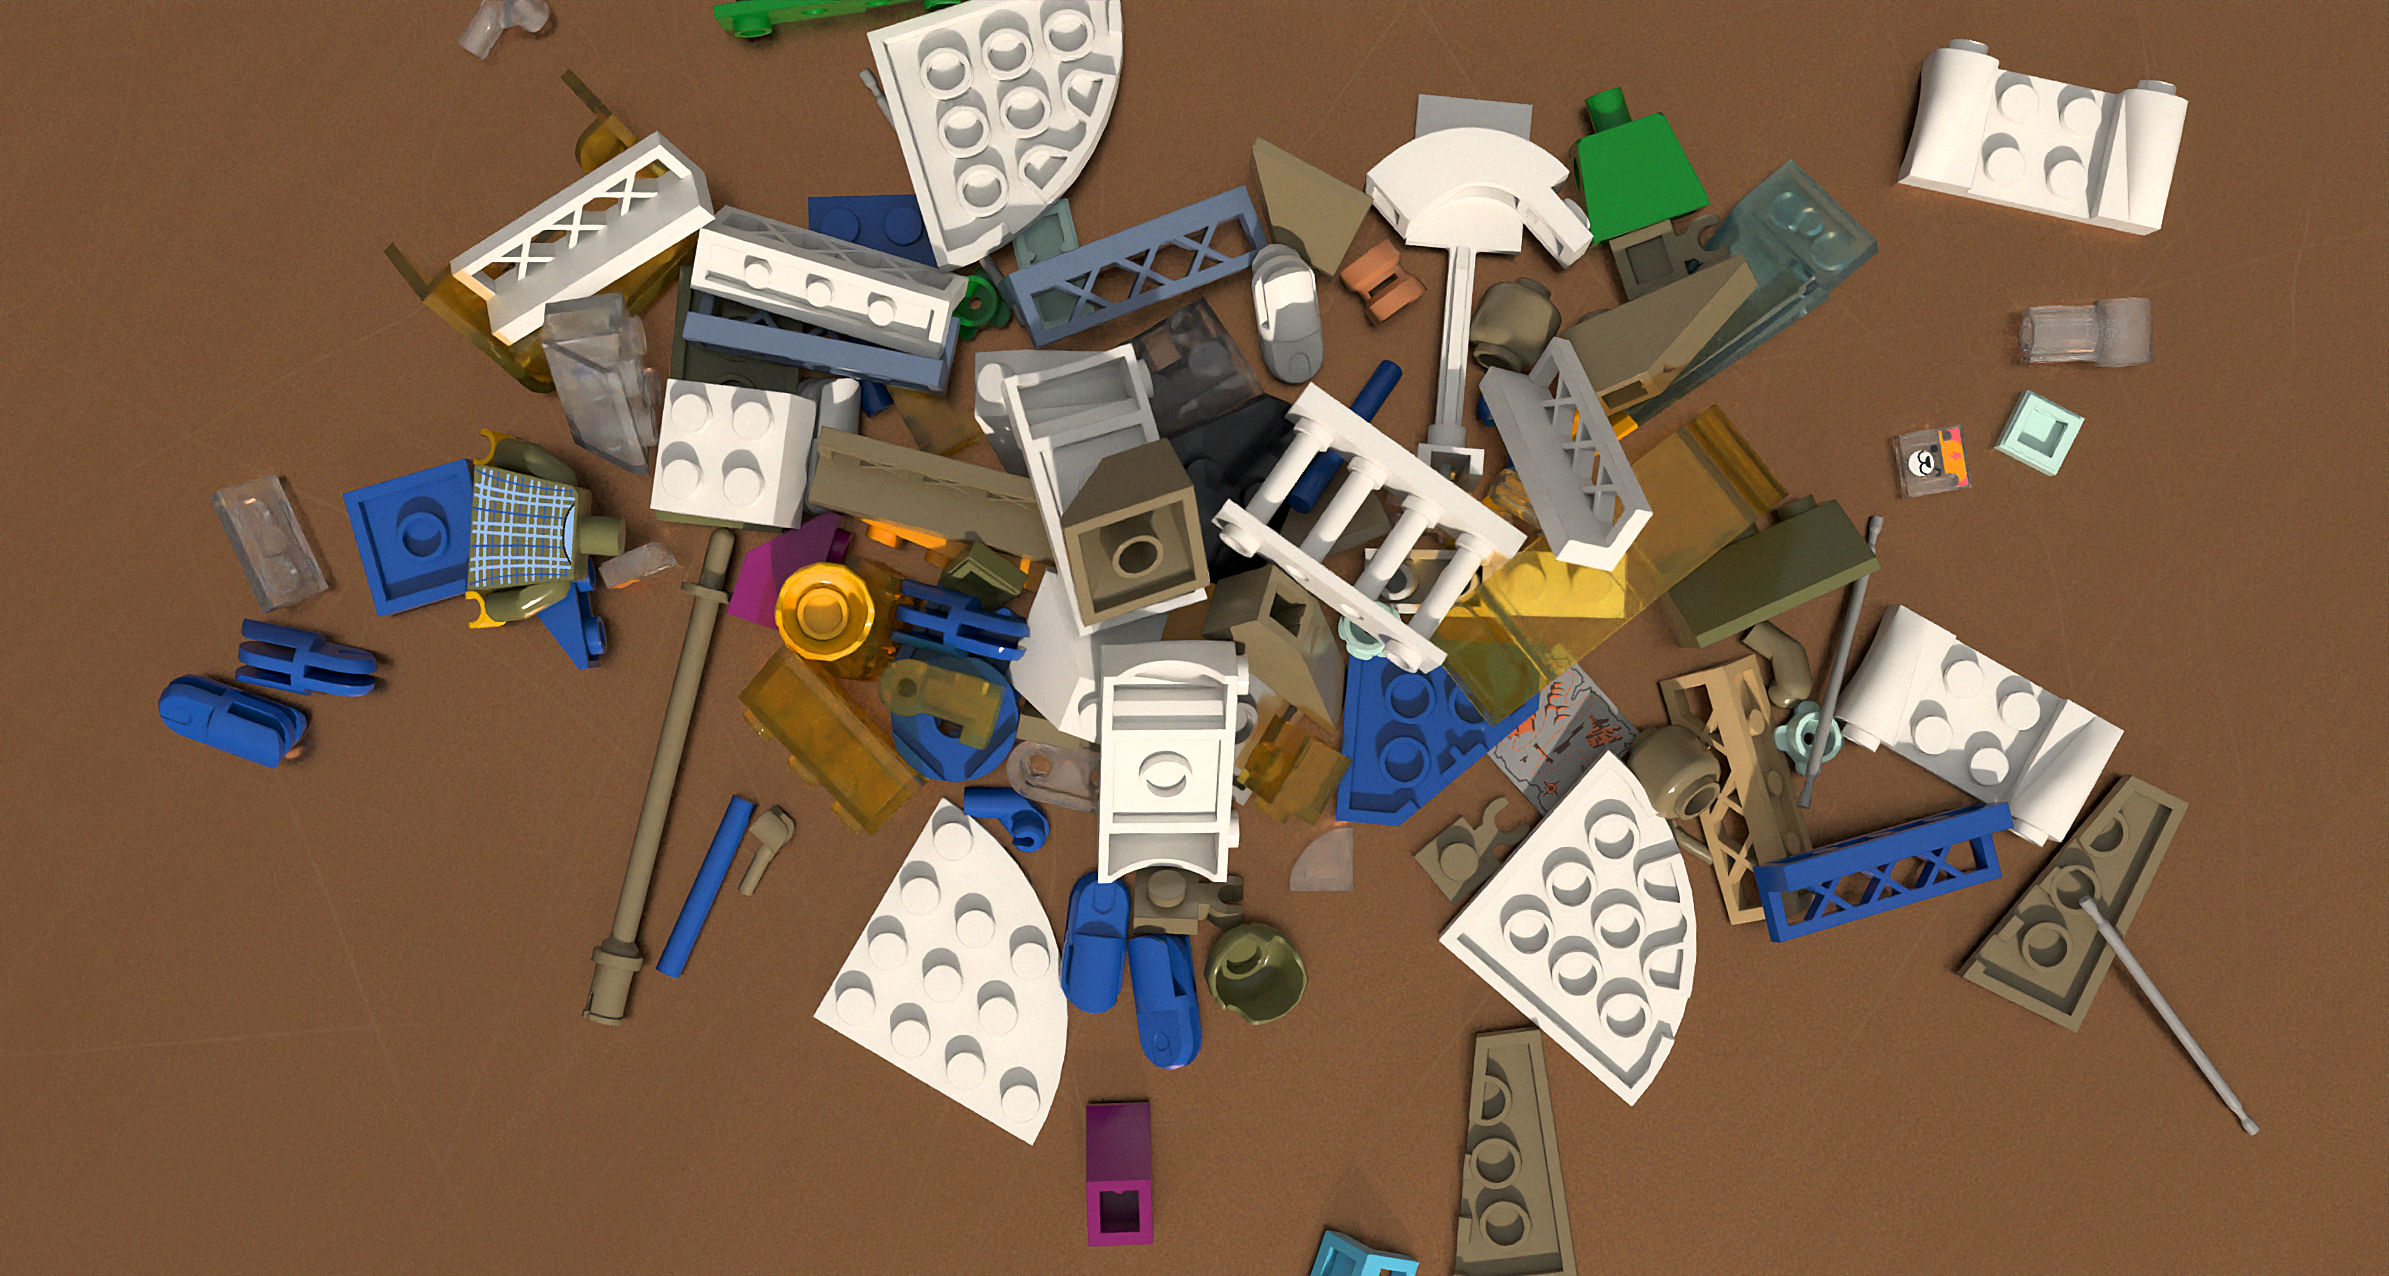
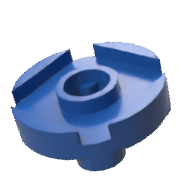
M944 655L927 659L906 674L894 693L892 707L903 714L914 715L910 717L899 716L891 712V731L894 744L909 766L930 779L960 782L981 778L1002 763L1016 741L1020 710L1017 705L1015 691L1000 670L981 658L966 656V658L960 660ZM947 701L950 705L957 706L963 701L971 708L966 718L972 727L965 735L958 729H954L947 735L939 727L943 719L929 714L936 713L943 716L942 712L938 709L944 702Z

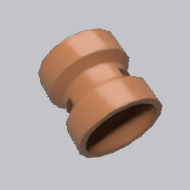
M1391 238L1384 240L1369 250L1339 274L1348 290L1359 293L1366 302L1365 313L1375 327L1392 318L1428 290L1417 274L1407 273L1400 263L1401 252ZM1396 275L1398 277V279L1390 283L1376 295H1373L1372 292L1374 290H1376L1381 285L1386 283L1393 276Z

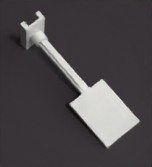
M1419 94L1414 139L1445 129L1481 127L1500 130L1530 141L1533 105ZM1465 201L1447 206L1430 217L1406 237L1405 245L1445 248L1449 252L1435 424L1430 425L1428 428L1427 444L1419 443L1414 456L1449 481H1457V486L1470 496L1483 474L1485 450L1466 448L1467 429L1462 427L1475 257L1478 252L1520 255L1523 222L1517 216L1501 206L1483 201Z

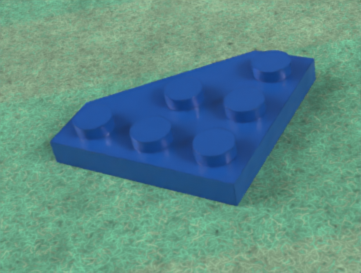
M1432 636L1429 641L1448 655L1439 667L1426 674L1420 669H1417L1415 673L1408 672L1394 664L1387 657L1381 658L1376 655L1370 660H1361L1349 653L1335 820L1400 826L1538 711L1544 645Z

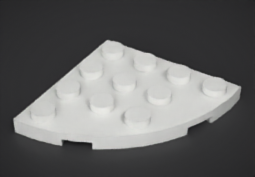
M970 0L867 33L935 259L941 273H948L974 263L1002 248L1025 232L1058 202L1081 173L1093 154L1108 123L1118 90L1123 61L1124 36L1121 0Z
M1607 746L1439 934V941L1630 1106H1633L1652 1083L1669 1055L1675 1042L1674 1036L1682 1020L1687 999L1690 998L1696 963V918L1692 890L1684 860L1666 819L1655 815L1659 812L1652 808L1644 787L1626 764Z
M944 796L813 1017L1033 1146L1052 1105L1060 1081L1066 1052L1069 1011L1068 999L1065 997L1059 982L1062 960L1061 949L1051 919L1036 888L1030 883L1016 860L1004 848L1005 846L979 820L969 815H964L962 807Z

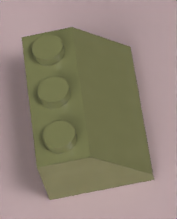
M1809 494L1777 508L1781 520L1758 530L1755 521L1751 520L1719 534L1718 536L1723 546L1705 554L1699 555L1696 546H1692L1660 560L1664 572L1649 578L1679 648L1701 649L1882 568L1876 555L1837 500L1832 499L1816 503L1813 494Z

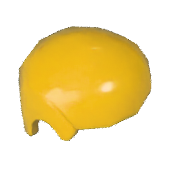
M824 561L802 566L791 574L782 585L775 605V623L779 627V633L785 644L804 658L834 661L857 650L867 638L875 617V604L865 580L846 565Z

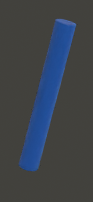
M1390 360L1381 361L1349 409L1370 424L1402 377L1401 368ZM1329 448L1325 452L1319 451L1288 496L1287 501L1289 505L1300 513H1309L1344 462V459Z
M733 794L658 961L656 970L673 978L680 977L757 805L751 800Z

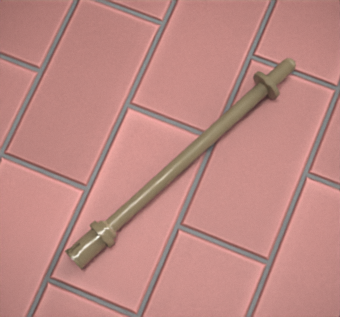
M717 528L712 532L698 584L682 581L681 590L686 594L695 596L610 937L603 940L601 945L594 946L591 960L596 962V967L582 1017L593 1022L613 1026L622 1025V1015L633 971H640L643 956L638 954L639 949L634 942L719 603L730 604L733 593L723 590L735 543L733 533L727 528Z

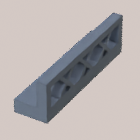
M1244 184L1010 273L998 285L1007 307L1017 305L1033 347L1037 350L1252 266L1258 252L1269 244ZM1240 220L1251 247V252L1232 259L1208 247L1216 228ZM1203 233L1199 243L1189 239ZM1174 244L1194 253L1186 276L1176 281L1149 270L1156 252ZM1144 256L1141 266L1132 262V260ZM1203 258L1217 264L1198 272ZM1113 267H1118L1136 276L1127 299L1116 304L1090 293L1098 273ZM1085 279L1082 288H1079L1072 284L1079 280ZM1145 280L1159 286L1139 294ZM1056 289L1077 298L1068 322L1045 331L1032 298ZM1085 303L1100 309L1080 317Z
M706 292L702 293L699 312H687L682 337L695 348L946 396L961 325L960 318L951 316L944 352L939 359L907 354L896 349L894 351L887 350L886 348L888 347L876 343L866 346L845 342L840 339L836 331L819 326L807 334L779 329L772 318L776 313L757 308L758 313L744 322L716 317L719 296ZM766 322L768 326H762L761 324ZM826 334H829V336L831 337V339H830V338H824L823 336H825Z

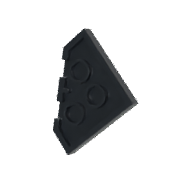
M1262 393L1241 402L1240 407L1208 421L1204 418L1160 437V439L1168 438L1194 486L1210 582L1217 584V581L1220 579L1262 568L1267 562L1256 553L1253 557H1246L1232 549L1220 538L1219 534L1222 529L1211 522L1228 499L1245 510L1296 437L1293 431L1295 424L1285 418L1293 404L1267 393ZM1308 466L1266 525L1278 534L1291 507L1287 498Z

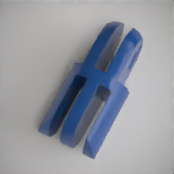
M906 578L902 581L901 593L951 606L952 608L948 613L918 605L897 604L895 618L944 632V636L940 638L918 631L894 628L891 630L889 640L963 660L972 652L1001 660L1019 661L1026 653L1027 648L979 634L981 628L996 633L1029 638L1030 627L1026 621L982 609L980 599L975 596Z
M247 618L242 623L241 634L245 638L258 641H247L239 645L238 659L247 665L236 669V681L302 695H311L314 691L333 695L359 697L367 695L373 690L376 680L367 674L377 672L378 664L372 653L359 648L326 642L324 634Z
M186 674L174 679L163 690L158 700L160 717L167 727L177 734L270 769L277 768L283 757L288 754L307 727L306 717L296 709L199 675Z
M1098 871L1084 875L1072 888L1068 903L1059 978L1060 987L1065 997L1081 1011L1091 1014L1104 1013L1113 1007L1121 991L1131 912L1130 892L1125 883L1120 878H1117L1112 883H1098Z
M1149 933L1130 939L1127 944L1140 1042L1144 1054L1156 1067L1174 1070L1188 1065L1201 1051L1203 1037L1189 935Z

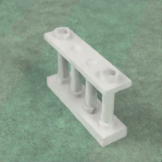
M1310 382L1285 415V418L1295 424L1293 431L1296 437L1244 510L1228 499L1211 522L1222 529L1219 536L1232 549L1246 557H1253L1255 553L1382 642L1385 645L1382 650L1383 654L1394 664L1411 673H1415L1417 669H1420L1426 674L1439 667L1448 655L1429 640L1478 567H1486L1490 563L1494 567L1499 568L1515 556L1528 536ZM1329 448L1350 463L1347 466L1350 475L1304 542L1297 548L1266 525L1318 451L1325 452ZM1383 487L1403 501L1401 508L1404 513L1352 587L1321 565V562L1372 489L1380 490ZM1437 525L1457 540L1454 545L1458 551L1408 625H1406L1376 604L1375 601L1426 527L1434 528Z

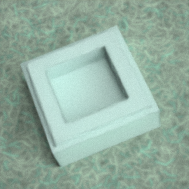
M2025 390L2021 392L1993 448L2048 476H2054L2057 474L2085 418L2030 390Z

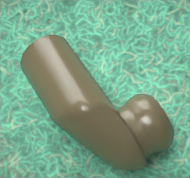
M1768 620L1747 628L1741 641L1772 662L1775 679L1770 683V688L1768 689L1770 699L1781 708H1795L1801 699L1809 697L1814 684L1805 648L1799 641Z

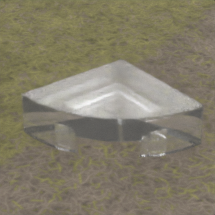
M1352 826L1331 829L1306 846L1293 865L1289 880V891H1353Z

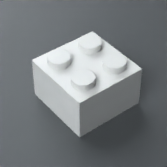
M668 378L650 509L800 530L818 402L789 393Z

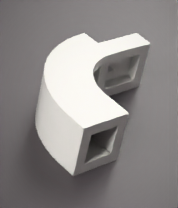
M1461 127L1429 133L1399 147L1366 174L1362 192L1374 198L1372 204L1403 239L1408 237L1438 211L1452 204L1465 201L1489 202L1513 213L1526 225L1565 270L1585 254L1594 237L1588 230L1590 222L1583 210L1571 199L1564 198L1561 200L1557 196L1562 190L1570 171L1558 159L1538 145L1500 130L1481 127Z

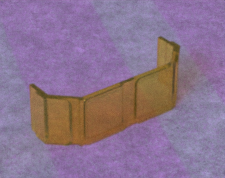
M1716 403L1682 426L1631 466L1653 514L1612 571L1556 560L1545 534H1543L1449 610L1429 641L1448 654L1441 665L1489 725L1494 727L1789 495L1787 490ZM1616 496L1613 527L1625 511L1619 496Z

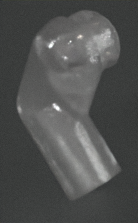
M483 0L456 43L484 60L504 29L519 24L529 32L539 31L549 17V7L543 0Z

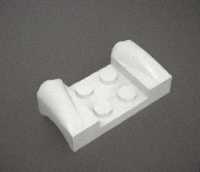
M1966 39L1950 40L1948 48L1936 49L1924 58L1921 70V93L1917 117L1911 140L1899 171L1897 183L2143 236L2161 229L2188 105L2187 100L2175 96L2177 89L2175 85L2157 80H2140L2137 82L2136 89H2126L2118 94L2020 74L1998 69L1999 60L1987 55V45Z
M1132 343L1066 365L1004 378L1000 389L1018 449H1022L1058 570L1056 578L1074 638L1165 613L1207 599L1203 587L1084 627L1080 619L1059 520L1104 457L1160 439L1148 398L1154 397L1151 376L1144 359L1136 360Z
M1889 605L1882 616L1879 629L1868 653L1847 687L1837 699L1833 719L1845 725L1841 735L1874 753L1878 746L1881 745L1982 803L2008 802L2014 827L2009 828L2010 831L2040 847H2043L2047 839L2061 843L2088 798L2124 730L2071 700L2061 699L1956 640V635L1903 605Z
M1169 640L1102 645L1100 780L1096 846L1098 883H1112L1126 873L1152 866L1179 867L1199 873L1213 882L1227 881L1228 848H1238L1239 845L1238 809H1231L1237 695H1247L1249 684L1247 655H1236L1234 641Z

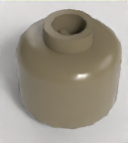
M1526 277L1517 278L1515 283L1499 282L1491 285L1487 289L1470 323L1469 341L1475 349L1473 354L1475 359L1488 369L1493 366L1517 373L1531 371L1552 338L1556 336L1562 322L1558 308L1549 300L1551 297L1550 290L1543 284Z
M1677 724L1665 726L1661 729L1650 727L1637 735L1630 744L1629 753L1631 756L1626 766L1644 787L1652 808L1659 812L1655 814L1656 816L1665 819L1680 818L1682 820H1689L1708 809L1717 798L1720 791L1718 782L1721 775L1719 761L1689 728Z

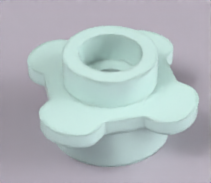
M1813 701L1799 702L1795 707V715L1786 725L1777 726L1772 733L1774 747L1778 751H1785L1793 759L1797 773L1803 777H1806L1805 772L1821 714L1819 705ZM1832 719L1821 763L1834 758L1844 744V736L1841 735L1842 731L1834 719ZM1806 733H1809L1812 737L1810 745L1804 742V735Z

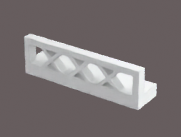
M656 131L451 260L452 276L486 300L492 334L510 346L714 220L715 214L705 172L662 134ZM657 158L671 169L657 179L634 178L635 172ZM595 197H618L617 204L605 211H582L583 205ZM543 230H567L566 235L554 243H530L531 238ZM492 262H516L513 269L495 280L481 271L482 268Z
M725 205L715 214L714 220L700 228L690 288L909 354L939 359L944 352L952 312L965 297L969 278L951 272L941 273L935 267Z
M1553 337L1529 375L1491 366L1480 382L1479 388L1556 560L1612 571L1652 516L1653 511L1570 340ZM1559 372L1556 399H1553L1548 387ZM1575 409H1578L1579 422L1576 441L1573 442L1571 433ZM1595 452H1598L1600 462L1597 484L1594 485L1591 478ZM1616 496H1619L1625 511L1613 527Z

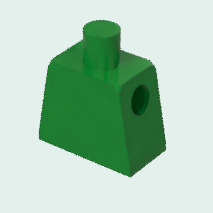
M1621 87L1603 91L1584 100L1595 134L1576 140L1569 149L1576 202L1590 222L1588 230L1594 236L1587 250L1608 244L1609 240L1668 219L1676 221L1700 213L1710 205L1705 189L1662 112L1632 121Z

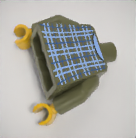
M481 429L479 433L480 436L490 439L491 449L488 456L484 459L476 457L473 459L475 467L467 590L469 591L465 592V599H477L480 603L481 614L477 621H468V626L472 629L499 627L507 621L528 619L565 599L570 591L571 582L586 580L588 554L622 556L626 540V524L623 517L591 515V490L577 487V477L570 466L537 443L519 440L510 434L490 429Z

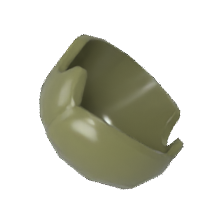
M1252 922L1249 925L1242 923L1227 930L1212 945L1203 972L1210 994L1215 997L1218 1006L1222 1010L1227 1008L1238 1013L1251 1025H1261L1284 1018L1302 1001L1309 982L1304 960L1293 942L1279 929Z

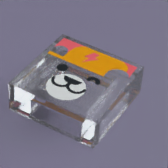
M1962 424L1894 436L1904 499L1972 487Z
M653 541L622 556L601 563L602 567L598 569L607 589L620 590L676 566L677 562L669 544Z

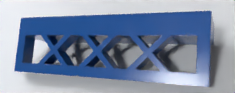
M2008 802L1973 803L1753 866L1771 942L1781 943L2002 877L1992 833L2014 827ZM1971 840L1978 868L1960 872L1944 861L1952 845ZM1916 856L1926 864L1915 886L1907 889L1889 876L1897 861ZM1861 872L1870 878L1871 881L1859 903L1851 905L1834 894L1841 877ZM1938 872L1946 876L1945 878L1935 880ZM1805 888L1814 894L1815 898L1804 919L1788 924L1780 892H1792ZM1883 888L1891 892V894L1879 897ZM1828 904L1837 909L1823 913Z

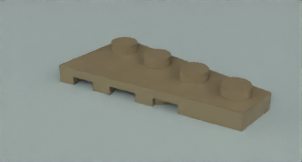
M2124 774L1956 974L2077 1033L2116 955L2098 930L2097 923L2081 907L2079 900L2089 895L2097 905L2101 916L2109 921L2123 940L2190 803L2133 775Z
M1539 1026L1478 1033L1476 1037L1467 1147L1463 1170L1462 1199L1453 1276H1579L1542 1029Z

